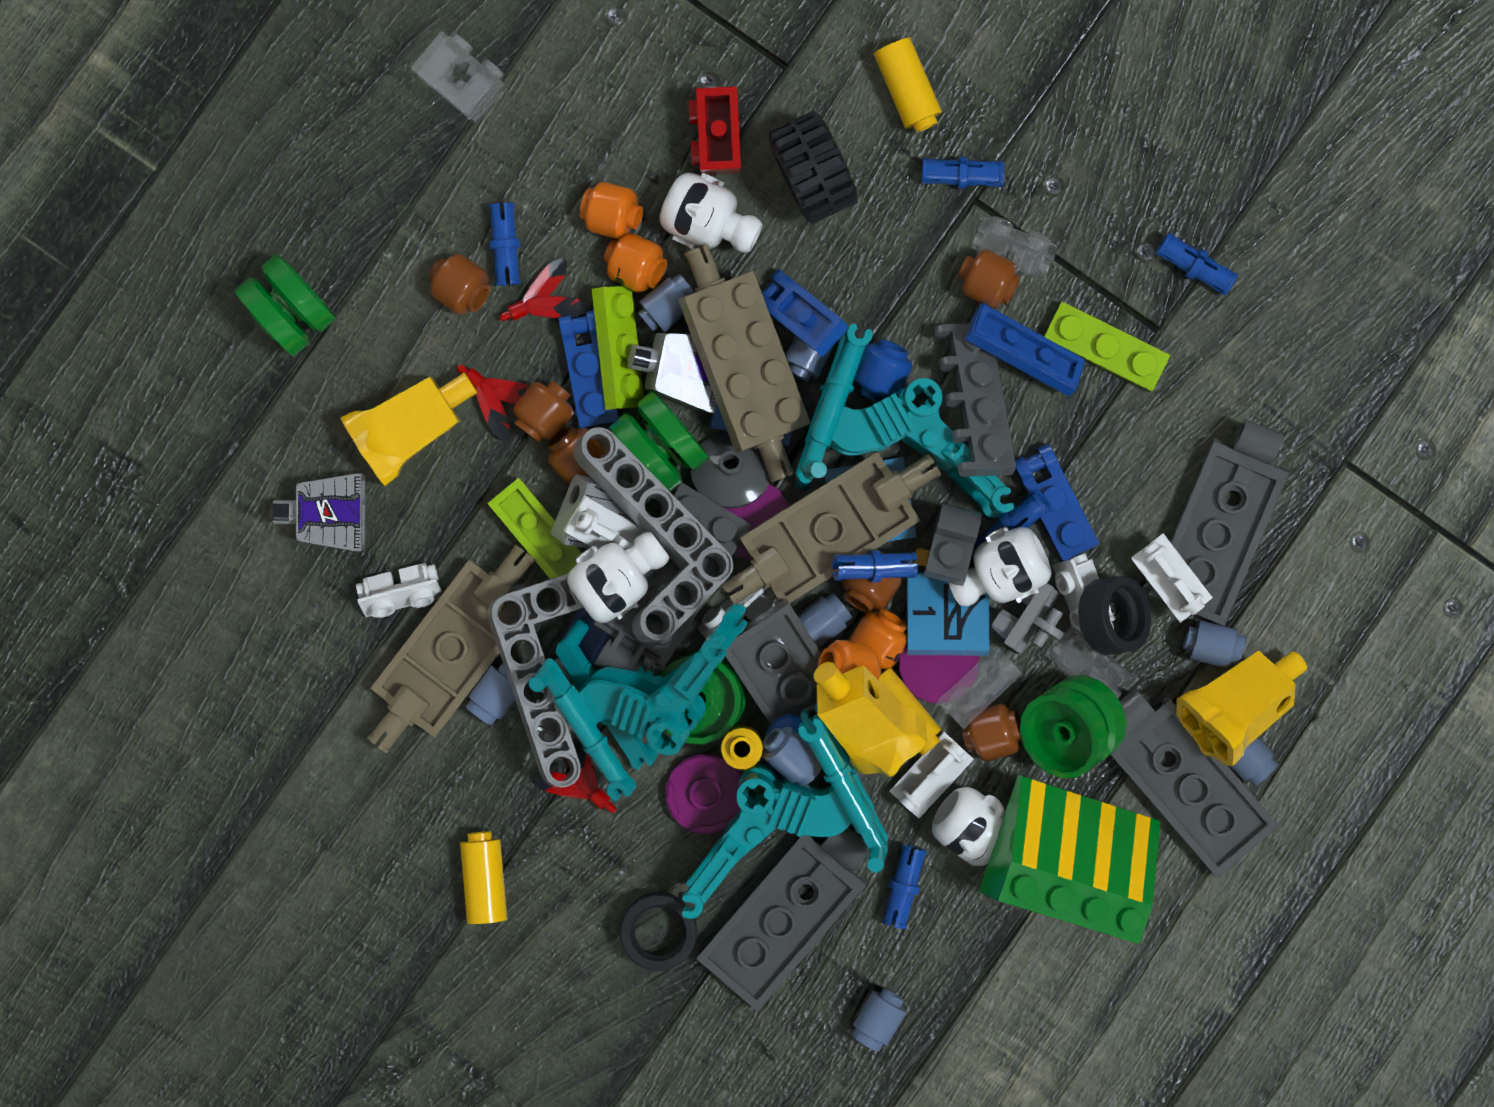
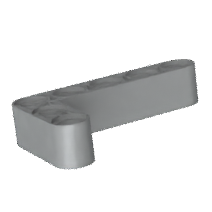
M601 427L592 428L578 438L574 444V459L645 533L652 532L669 558L680 568L636 613L632 621L633 634L639 641L649 645L656 644L670 637L721 586L732 573L733 560L729 552L612 432ZM589 439L597 440L602 444L604 448L602 458H594L587 451V441ZM617 469H625L631 474L633 479L631 488H624L618 484L615 476ZM647 498L655 499L660 504L662 511L659 518L651 517L646 512L644 505ZM677 527L683 528L689 534L690 543L686 548L679 546L674 540L673 534ZM705 557H711L717 562L719 570L716 577L707 575L703 570L702 563ZM677 585L684 586L690 592L691 599L688 606L681 605L675 599L674 590ZM650 613L657 615L662 621L663 627L659 635L651 633L646 627V617Z
M568 574L502 595L492 601L487 612L488 620L539 773L547 784L560 788L574 784L579 778L581 771L580 762L566 720L554 703V696L547 686L544 688L543 697L536 703L526 699L524 696V686L545 661L534 624L584 608L567 583ZM542 589H549L556 596V606L550 612L541 610L537 605V594ZM503 602H511L518 609V618L511 625L502 623L498 618L497 611ZM518 640L525 641L531 648L530 659L524 664L515 662L511 657V647ZM544 718L553 720L557 726L556 736L548 742L541 740L537 735V726ZM563 757L568 761L570 771L565 779L558 781L550 774V765L554 759Z

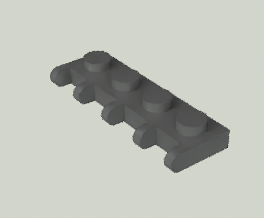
M971 323L940 324L933 328L934 337L936 339H948L951 356L943 357L939 360L940 370L954 371L958 392L945 396L946 405L948 407H961L964 429H957L952 432V439L956 444L964 442L969 447L970 462H963L957 466L959 476L1012 475L1016 469L996 356L965 340Z

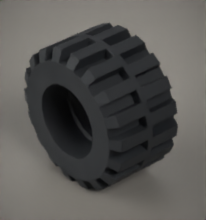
M811 111L769 131V145L800 212L807 221L814 224L857 203V190L848 167L828 126L818 113Z

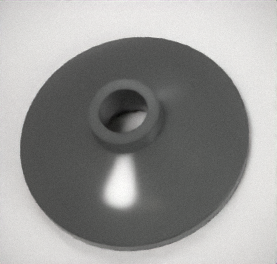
M728 432L715 434L702 442L701 447L710 459L697 470L691 471V479L697 492L721 507L729 509L747 506L763 495L770 480L759 448L754 449V447L735 453ZM727 460H735L739 465L735 469H727L723 464Z

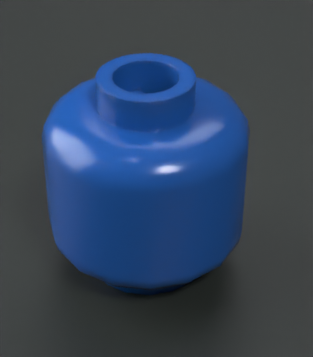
M879 339L878 343L866 345L854 380L861 386L860 393L876 402H880L884 397L887 398L894 393L898 397L913 368L910 359L907 357L909 352L902 346L885 339Z

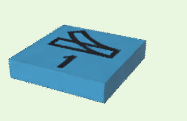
M917 573L916 578H907V655H989V595L987 593L981 595L977 602L970 606H960L953 596L948 582L923 576L924 573Z

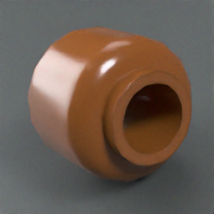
M989 249L980 251L975 258L967 256L958 274V278L964 280L962 286L963 295L979 304L984 303L993 309L999 307L1001 303L1009 304L1021 276L1016 274L1017 265L1014 261Z
M455 254L446 260L443 258L438 260L429 274V278L432 280L430 285L432 297L456 314L462 315L478 311L485 304L491 292L489 276L486 270L464 255Z
M552 380L548 386L540 382H533L514 405L513 412L517 417L514 424L539 443L543 438L554 440L574 414L572 406L566 402L571 395Z
M569 426L562 430L548 444L550 449L548 463L568 486H570L572 478L576 474L589 476L578 465L573 454L574 444L578 438L589 431L587 428L580 427L575 429L573 426ZM594 439L587 441V451L594 458H601V455H604V448L601 443Z
M882 578L879 583H871L869 579L841 580V586L845 591L843 594L844 599L851 606L864 613L885 609L901 584V578Z
M1002 703L973 711L968 718V728L963 729V739L968 751H976L977 755L984 761H993L1017 753L1022 741L1020 733L1021 716L1016 709L1011 710Z

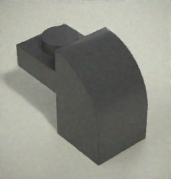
M941 503L928 548L930 551L923 576L959 586L964 585L974 544L978 536L982 513Z

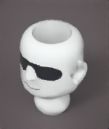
M694 173L680 175L670 188L659 217L664 230L674 235L672 239L691 249H694L695 246L700 248L707 244L710 246L709 249L717 247L722 239L731 242L733 248L742 253H748L753 249L763 224L753 215L742 216L736 213L737 200L735 195L723 187L724 182L705 173H702L701 176Z
M1003 527L988 534L985 537L986 542L975 549L973 554L974 567L968 569L964 585L959 586L949 583V586L960 606L974 604L985 593L998 603H1006L1014 599L1019 603L1025 597L1039 593L1038 588L1044 586L1050 580L1051 567L1039 539L1031 529L1018 527L1009 531L1007 527Z
M652 532L641 534L636 539L634 546L627 551L616 543L606 544L599 549L593 546L576 559L578 564L569 572L567 583L582 606L596 622H608L615 617H618L620 620L629 610L639 607L637 601L646 594L648 583L643 575L651 569L663 567L668 562L669 556Z
M971 787L958 788L950 793L938 808L932 822V833L942 845L969 864L984 866L989 862L1006 811L1001 802L994 796H984Z

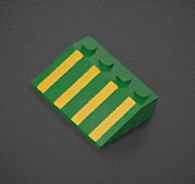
M1018 775L979 891L1003 903L1140 944L1153 906L1161 821Z

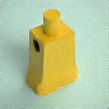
M465 372L439 388L433 377H428L373 409L353 411L340 419L361 455L370 465L381 483L387 486L400 475L402 467L410 458L461 422L453 408L478 392Z
M1257 651L1208 685L1190 690L1178 697L1176 715L1205 756L1214 757L1221 763L1233 767L1243 757L1246 748L1294 706L1296 683L1293 680L1307 670L1306 662L1297 652L1291 651L1277 663L1273 664L1260 651Z
M825 662L815 670L814 680L818 683V716L848 753L849 762L856 772L866 775L882 773L888 777L894 776L907 760L915 756L927 743L926 719L915 710L900 702L864 665L842 674L832 662Z

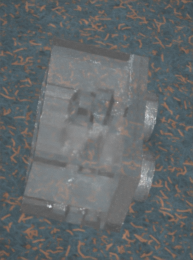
M441 31L410 69L476 125L507 89L504 82L500 80L504 73L488 59L480 63L469 53L473 47L457 33L449 37ZM456 67L460 70L469 67L467 73L471 79L467 83L463 80L457 81L456 84L454 83L456 78L452 71Z

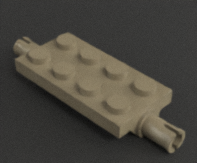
M707 244L684 253L698 288L694 289L695 293L678 299L735 453L754 447V449L759 448L769 480L774 482L795 473L781 440L785 438L784 434L811 423L754 271L728 281L725 280V277L721 279L710 252V246Z
M878 451L874 452L739 537L740 542L752 560L750 561L751 566L721 584L725 593H729L741 585L740 589L727 596L733 605L738 604V602L764 586L767 589L770 588L778 603L785 599L791 603L831 578L833 572H838V569L832 570V559L835 554H868L870 550L877 549L918 523L920 519L909 501L912 498L911 493L934 478L941 476L937 466H933L921 474L922 470L935 463L931 456L926 453L922 458L897 473L895 470L891 472Z
M515 544L513 546V549L495 573L490 571L488 574L469 559L370 688L388 703L387 708L389 711L367 737L375 745L387 732V736L378 746L383 752L389 753L390 748L408 725L413 726L416 724L435 738L500 654L488 620L487 612L489 605L494 599L516 591L514 589L515 585L531 564L536 561L530 554L526 553L516 566V561L524 552L518 545ZM511 602L501 603L497 611L498 618L504 624H513L518 618V609Z

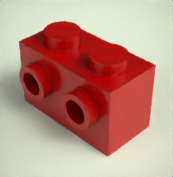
M737 86L696 88L697 100H689L690 125L698 124L699 141H691L692 165H700L701 175L702 173L707 175L741 173Z

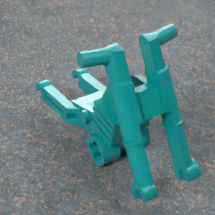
M855 323L851 324L846 332L837 340V351L826 382L820 386L819 390L822 393L804 440L805 447L795 472L796 488L800 491H806L810 488L812 479L825 476L827 467L821 461L825 450H828L829 447H832L840 454L856 456L883 451L896 442L902 441L922 456L928 453L935 462L934 464L940 467L979 507L980 512L985 518L994 520L999 518L1000 514L1013 510L1014 505L1012 503L1002 504L1000 502V497L1010 494L1011 489L1006 487L996 475L959 476L957 466L963 462H970L969 447L964 442L954 443L952 439L953 431L941 420L939 407L942 403V391L933 380L928 378L916 379L904 388L898 397L894 393L868 408L854 410L844 406L849 392H853L854 387L852 383L865 346L871 341L873 335L872 330L867 329L863 333L862 338H856L855 331L857 330V325ZM920 394L925 402L917 408L911 401Z
M740 604L731 605L723 615L722 622L708 636L701 649L665 677L659 675L655 677L653 672L649 670L644 672L642 667L637 672L614 667H604L596 671L578 646L589 630V626L584 620L577 619L565 637L558 643L556 654L579 691L576 690L574 685L569 683L557 663L550 658L544 661L540 669L529 680V687L535 692H541L546 686L554 696V703L582 743L583 750L590 755L608 782L607 793L613 801H618L622 794L630 797L636 788V783L628 775L608 745L607 737H603L596 727L597 723L601 722L608 727L635 770H639L644 762L651 766L658 757V753L663 755L678 753L688 739L690 731L695 729L705 714L706 706L699 693L712 676V671L726 656L727 649L747 626V621L744 619L739 620L746 612L745 606ZM686 709L689 710L687 715L684 714ZM665 729L673 733L671 738L663 733ZM645 735L649 744L643 743L641 740Z
M816 703V705H815V712L818 713V708H817V703ZM803 709L801 711L802 722L799 724L798 730L801 738L809 743L826 774L824 776L825 781L830 782L831 786L827 788H817L809 784L799 786L797 783H790L785 777L783 780L777 779L773 769L763 763H756L751 768L744 769L741 773L737 790V803L741 809L724 827L722 835L692 875L687 878L686 885L689 888L683 893L682 900L686 903H694L695 906L683 908L682 916L684 918L694 919L698 917L703 910L705 902L733 866L776 828L786 830L788 833L796 834L799 837H832L842 833L852 823L857 834H861L870 850L867 862L868 869L874 873L880 872L883 869L889 837L874 811L875 806L857 772L849 762L848 753L845 752L844 748L818 715H815L813 718L809 715L808 710ZM758 784L765 788L758 789L756 793L749 790L750 788L755 789Z

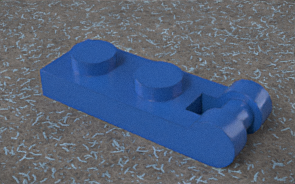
M777 269L770 277L773 281L762 292L770 316L819 356L823 357L846 332L849 326L783 271Z
M594 310L586 312L587 316L573 319H571V315L559 317L579 428L614 423L619 419L618 409L605 410ZM590 332L592 344L577 346L575 334Z
M1046 443L1037 448L1038 453L1026 459L1023 456L1015 459V471L1028 495L1034 489H1038L1051 503L1052 510L1041 516L1040 520L1063 562L1100 543L1071 489L1049 443ZM1046 467L1050 478L1037 484L1032 473Z

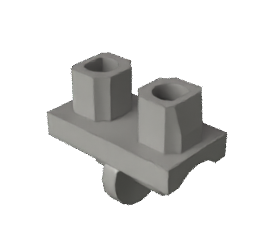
M1049 584L1038 588L1039 593L1029 595L1021 600L1027 607L1019 619L1003 609L992 623L991 627L1005 639L1004 643L1019 654L1023 653L1038 628L1040 629L1032 639V642L1041 648L1049 635L1058 640H1061L1064 635L1062 631L1055 627L1063 613L1052 608L1044 620L1060 595Z

